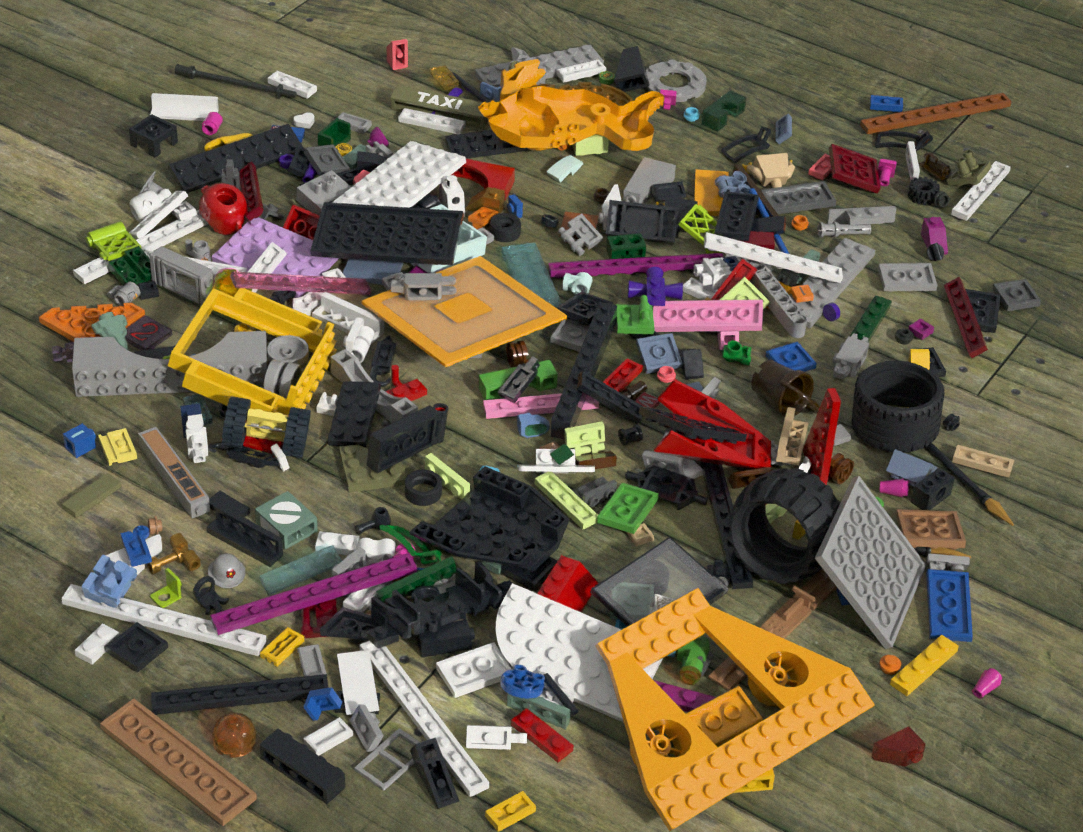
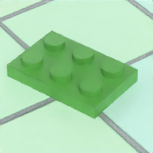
M622 483L597 516V523L634 534L658 501V493Z

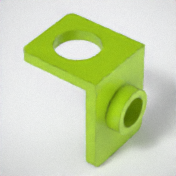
M169 568L165 569L167 586L150 595V598L160 608H165L182 598L181 581ZM162 594H168L170 596V598L166 601H161L158 599V597Z

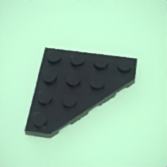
M640 406L638 413L645 416L647 421L659 422L658 425L665 428L672 427V431L676 433L684 432L686 437L696 439L699 436L698 438L703 440L712 438L715 441L723 442L725 439L729 443L737 444V441L745 442L747 434L732 428H724L713 423L690 419L686 416L675 413L671 414L656 408Z

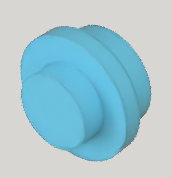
M689 107L685 110L683 117L687 121L694 122L699 119L700 114L697 108Z

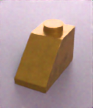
M490 187L484 189L471 198L466 210L475 212L481 207H486L498 211V214L501 213L504 208L505 190Z

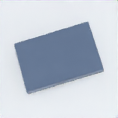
M348 259L343 274L349 280L383 285L382 278L400 273L403 262Z

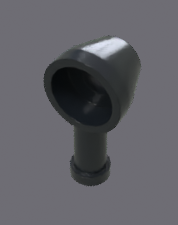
M385 507L376 508L370 521L355 525L356 533L360 535L371 528L381 530L380 525H391V517Z

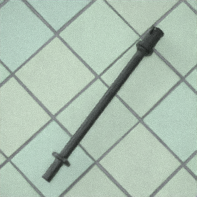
M179 64L175 66V74L188 76L190 79L196 76L276 94V98L279 99L282 95L293 98L297 95L295 91L283 89L282 84H279L278 87H272L198 71L195 66L187 67Z

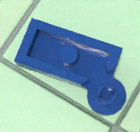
M139 525L133 529V532L120 533L131 567L152 562L151 554L145 541L150 535L148 527Z

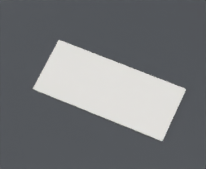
M369 650L337 654L346 715L353 714L359 704L366 705L369 712L379 711Z

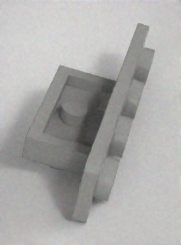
M896 207L829 209L827 223L837 222L850 225L891 223L895 221Z

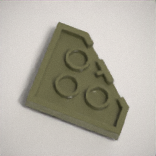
M360 445L339 447L349 493L405 485L407 476L403 465L397 463L377 474L367 466V448Z

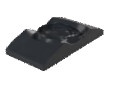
M609 200L605 235L618 236L641 233L643 239L647 241L675 243L679 208Z

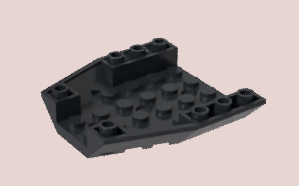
M485 466L473 476L474 490L434 525L421 521L410 531V535L461 558L535 571L559 548L569 523V518L534 487Z

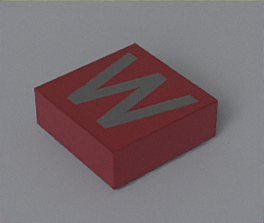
M645 392L635 401L643 407L656 408L660 404L658 398Z

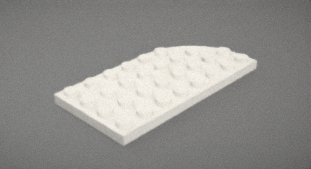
M410 141L332 203L410 208L464 165L466 158L456 153H450L442 149Z
M512 583L499 607L496 619L498 646L510 667L514 669L515 665H523L528 671L542 675L548 673L562 690L575 695V702L624 723L607 664L595 647L597 643L621 631V629ZM662 659L643 669L652 679Z

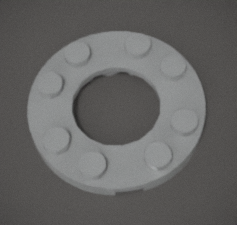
M669 60L656 63L646 69L650 85L644 89L659 93L661 89L677 91L676 102H685L692 97L696 99L706 89L707 80L705 74L699 68L693 66L692 63ZM669 73H672V75L680 73L683 75L682 77L685 75L690 83L684 87L675 88L662 84L659 79L661 76H667Z

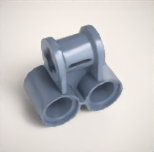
M735 171L731 177L722 175L715 179V185L719 189V196L721 198L724 197L725 192L749 194L751 189L748 185L744 184L747 177L741 171Z

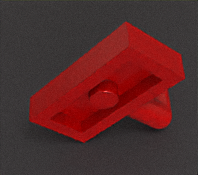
M391 366V382L395 388L385 392L395 397H406L410 401L427 395V388L418 379L402 384L399 380V366Z

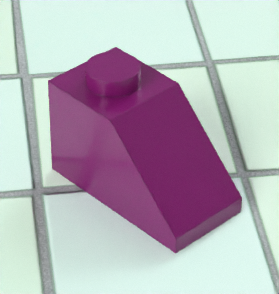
M941 217L924 218L921 236L926 247L928 248L931 244L938 242L944 249V255L948 254L946 228Z

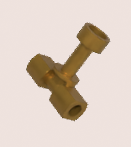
M176 533L170 537V545L173 547L171 554L159 559L153 556L151 557L152 562L146 563L151 574L160 572L162 566L173 561H177V563L183 562L189 571H194L201 566L200 558L194 550L188 549V542L181 533Z

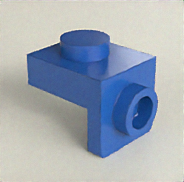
M332 687L311 690L304 704V709L312 720L316 721L319 719L321 711L340 709L342 701Z

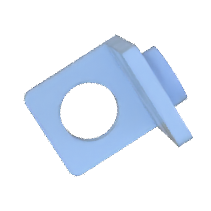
M481 82L480 93L491 101L500 102L501 87L497 88Z

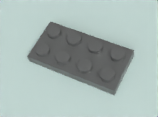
M825 181L761 190L778 215L836 206V199Z

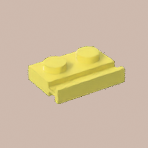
M126 428L108 432L105 436L98 435L109 466L114 462L122 463L137 459L136 450Z

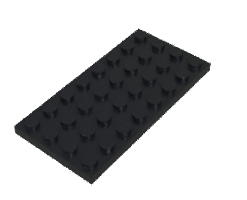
M324 202L310 250L311 256L453 266L464 214L463 211Z

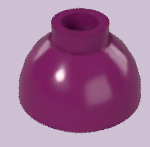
M375 127L371 131L370 139L367 142L371 147H374V142L376 141L380 145L383 144L388 147L389 143L379 127Z

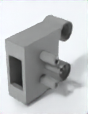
M331 170L297 187L296 200L308 211L320 215L324 202L332 203L349 190L351 186Z

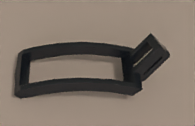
M761 126L758 134L742 137L730 143L721 151L727 158L737 163L754 152L768 149L770 144L767 143V139L771 129ZM766 131L763 140L760 139L762 137L763 132ZM754 139L760 144V146L742 153L735 159L727 153L731 148L748 140Z
M884 131L877 133L875 147L906 148L907 144L880 143L881 137L903 136L915 139V149L918 151L929 144L933 137L928 131L921 136L902 131Z

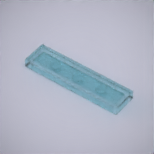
M331 545L260 575L259 579L269 596L330 570L336 564L342 562L334 545Z

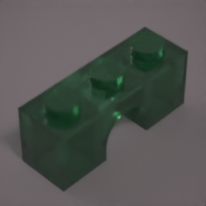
M730 90L703 110L701 125L718 132L727 125L728 115L736 118L745 111L746 97Z

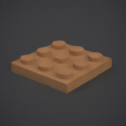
M897 509L896 518L899 529L913 548H965L966 539L957 511Z

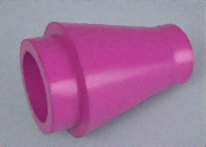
M904 478L880 481V493L901 498L908 496L909 481L904 480Z
M993 668L984 670L976 686L972 689V693L977 698L982 699L986 694L1001 685V674Z

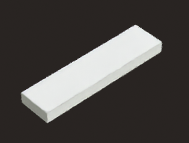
M404 108L399 115V122L455 134H461L466 126V121L407 108Z
M175 191L131 230L129 234L136 240L145 236L185 200L188 194L185 191Z

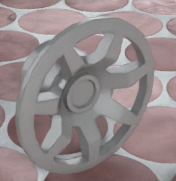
M156 171L147 179L139 194L148 190L159 194L164 189L153 182Z

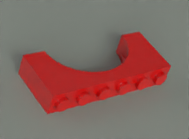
M466 159V163L451 175L472 180L480 184L484 189L490 187L505 190V202L515 181V168Z

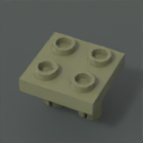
M965 150L962 153L964 157L956 160L957 168L947 179L948 185L979 184L992 168L991 162L977 163L973 150Z

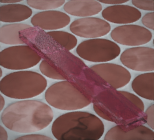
M232 272L230 276L235 288L370 295L371 292L366 279L250 272Z

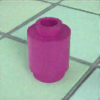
M209 112L202 123V131L207 135L215 134L223 122L222 116L217 112Z

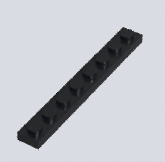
M327 674L152 692V713L158 715L307 699L311 690L329 688Z

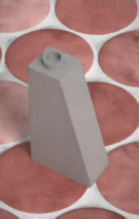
M644 157L624 189L623 201L645 204L653 197L651 186L674 181L676 165Z

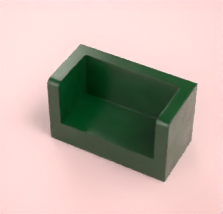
M339 118L333 120L317 134L318 146L334 145L336 147L338 144L349 142L351 140L350 123Z

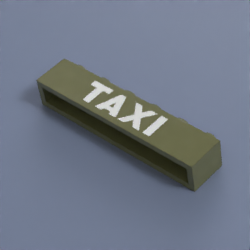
M401 85L396 86L390 98L391 109L402 112L404 108L426 113L436 111L435 115L464 120L467 126L482 129L485 128L488 118L484 117L478 109V106L483 102Z

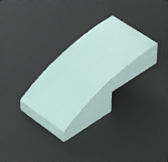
M569 155L555 163L547 171V174L561 183L568 174L574 175L583 165V162Z

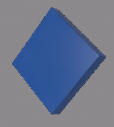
M798 341L768 350L765 355L768 360H774L790 369L803 372L815 369L817 365Z

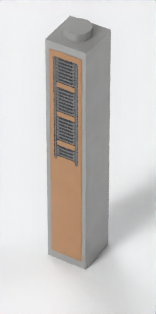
M154 427L138 433L140 449L190 517L193 519L210 512L208 495L158 428Z

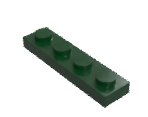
M875 295L850 334V337L853 333L858 335L857 339L859 340L867 337L869 343L890 309L892 301Z
M452 556L377 590V597L385 603V599L392 597L393 590H397L403 597L411 596L412 592L419 587L433 586L437 581L452 577L456 572V563Z

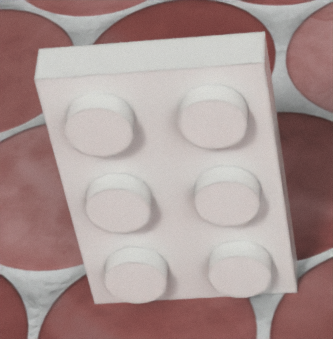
M495 642L436 662V669L454 698L501 681L502 674L507 670H511L510 665Z

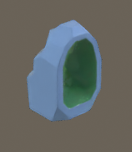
M530 413L517 415L518 432L522 437H538L550 429L549 421L538 414L531 415Z

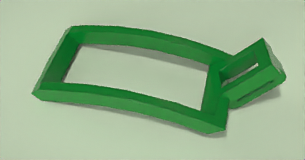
M380 525V529L398 539L407 548L411 556H419L422 564L441 561V551H430L421 539L410 535V531L404 527ZM400 533L412 539L423 552L417 553ZM426 557L436 558L435 560L426 561Z

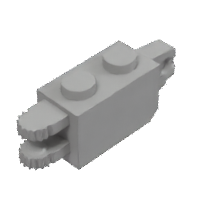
M853 333L851 337L848 336L845 343H841L839 353H835L832 363L835 364L833 377L844 380L846 376L854 377L857 375L867 358L869 348L867 337L859 340L857 339L858 335Z

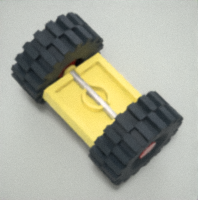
M230 396L224 420L222 445L242 448L245 436L284 442L282 452L285 456L303 457L311 410L291 407L288 416L278 412L271 413L261 409H250V399Z

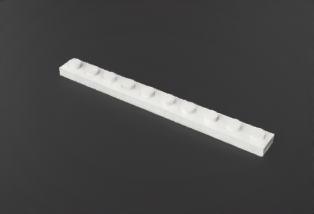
M197 210V215L193 216L191 220L180 221L178 219L136 241L141 245L143 251H154L208 225V223L200 215L199 210ZM99 257L73 270L74 276L83 284L91 282L111 272L107 267L111 261L103 260Z
M73 584L69 586L62 597V604L131 623L138 622L146 627L259 656L266 643V635L243 629L218 635L212 622L209 620L126 598H120L119 605L113 608L103 602L98 603L85 598L81 586Z
M370 641L360 644V651L369 650L373 669L426 740L436 737L447 768L467 795L471 797L488 789V780L387 647L384 646L378 649Z

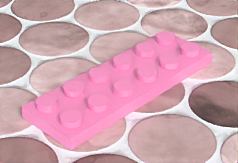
M763 300L665 301V306L653 307L654 331H762Z

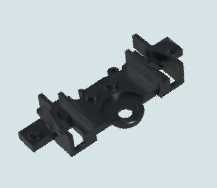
M480 561L475 562L474 579L460 568H456L455 586L446 588V592L442 594L439 593L437 587L422 586L412 592L411 599H413V603L404 598L397 590L392 591V597L385 599V603L377 597H372L371 619L379 626L367 631V639L379 649L398 642L399 635L407 639L411 637V632L417 635L423 633L427 628L430 632L438 631V625L442 626L459 619L466 620V613L476 616L478 612L489 609V605L494 609H498L512 582L509 580L495 585L489 570ZM432 598L434 600L431 602H425L422 599Z

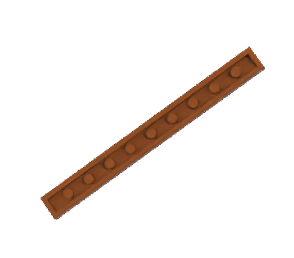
M1004 93L863 119L860 122V126L867 134H874L876 132L1010 107L1011 100Z

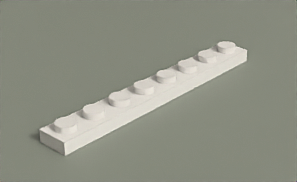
M706 232L704 237V247L711 251L724 252L727 255L739 256L745 260L751 259L761 264L776 266L779 269L785 268L795 273H804L814 278H823L829 282L841 283L843 279L842 268L708 232Z

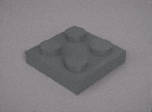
M334 145L305 148L304 154L319 176L331 170L336 174L349 170V166Z
M1026 279L993 284L992 290L995 294L1001 295L1000 301L1007 311L1040 306V298Z

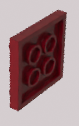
M831 144L829 155L832 178L878 194L881 187L877 159Z

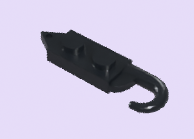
M390 335L377 343L369 375L374 382H380L376 380L377 375H384L391 371L396 352V343L393 342ZM391 378L380 382L381 387L387 386Z
M213 442L208 446V450L216 453V449L226 450L229 458L235 459L238 463L253 464L256 468L279 466V461L273 457V454L245 446L239 448L222 445V442Z

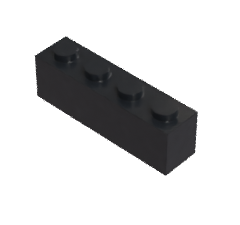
M276 729L259 744L260 759L324 803L328 804L345 789V773L339 767H335L327 762L323 756H318L312 752L305 744H300L289 733Z

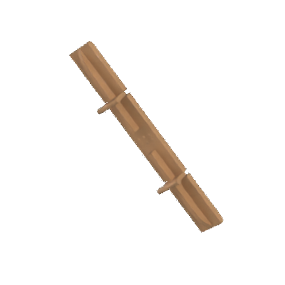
M822 568L801 589L794 586L792 589L795 592L793 598H790L760 628L785 639L811 614V610L814 611L837 589V586ZM728 657L708 678L730 691L747 674Z

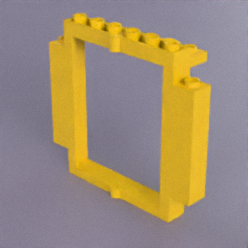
M242 287L239 288L234 297L213 288L172 350L168 367L185 373L182 387L228 406L230 396L250 399V409H261L271 413L278 412L289 416L291 407L306 409L307 404L305 403L309 404L313 395L312 391L315 392L319 385L318 380L322 381L325 370H328L330 366L331 356L337 353L335 348L337 341L333 339L335 332H332L335 324L327 322L322 335L323 330L320 329L322 321ZM213 310L261 331H266V333L275 337L292 335L306 341L309 351L314 354L296 386L291 385L287 398L184 355Z

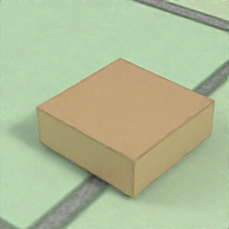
M645 523L641 524L634 534L626 532L635 546L654 541V535Z

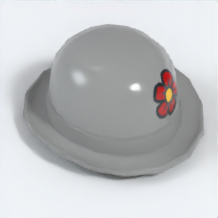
M224 553L216 557L215 561L209 565L208 576L214 578L215 585L221 588H233L243 581L245 567L237 557Z

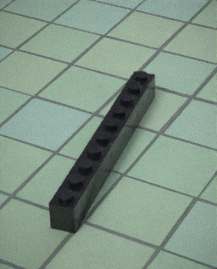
M599 302L551 419L550 437L565 440V429L575 427L587 394L577 389L578 374L584 371L595 377L616 324L617 305Z

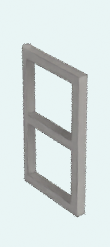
M400 728L354 768V771L379 787L382 791H385L415 764L413 758L407 764H403L384 751L399 736L412 745L421 743ZM377 755H381L400 768L385 783H382L363 769Z

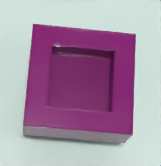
M921 318L908 328L920 340L925 339L934 332V327Z

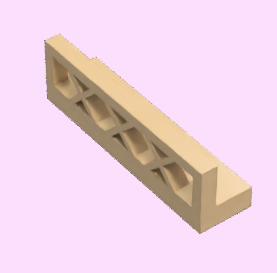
M788 407L778 445L776 461L799 465L808 422L794 420L795 408Z

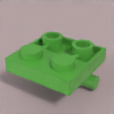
M646 295L640 297V305L616 304L617 333L654 334L652 305L648 303Z

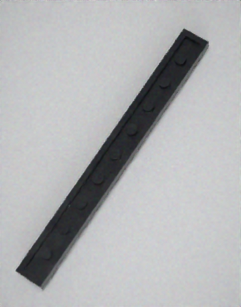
M700 461L722 551L728 566L732 589L753 588L751 572L746 568L742 560L737 558L734 553L733 544L730 543L728 536L730 531L728 522L733 504L722 464Z

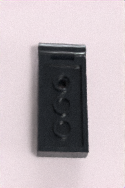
M436 403L433 407L429 405L370 434L367 466L378 474L437 443H442L445 437L448 406L443 403Z

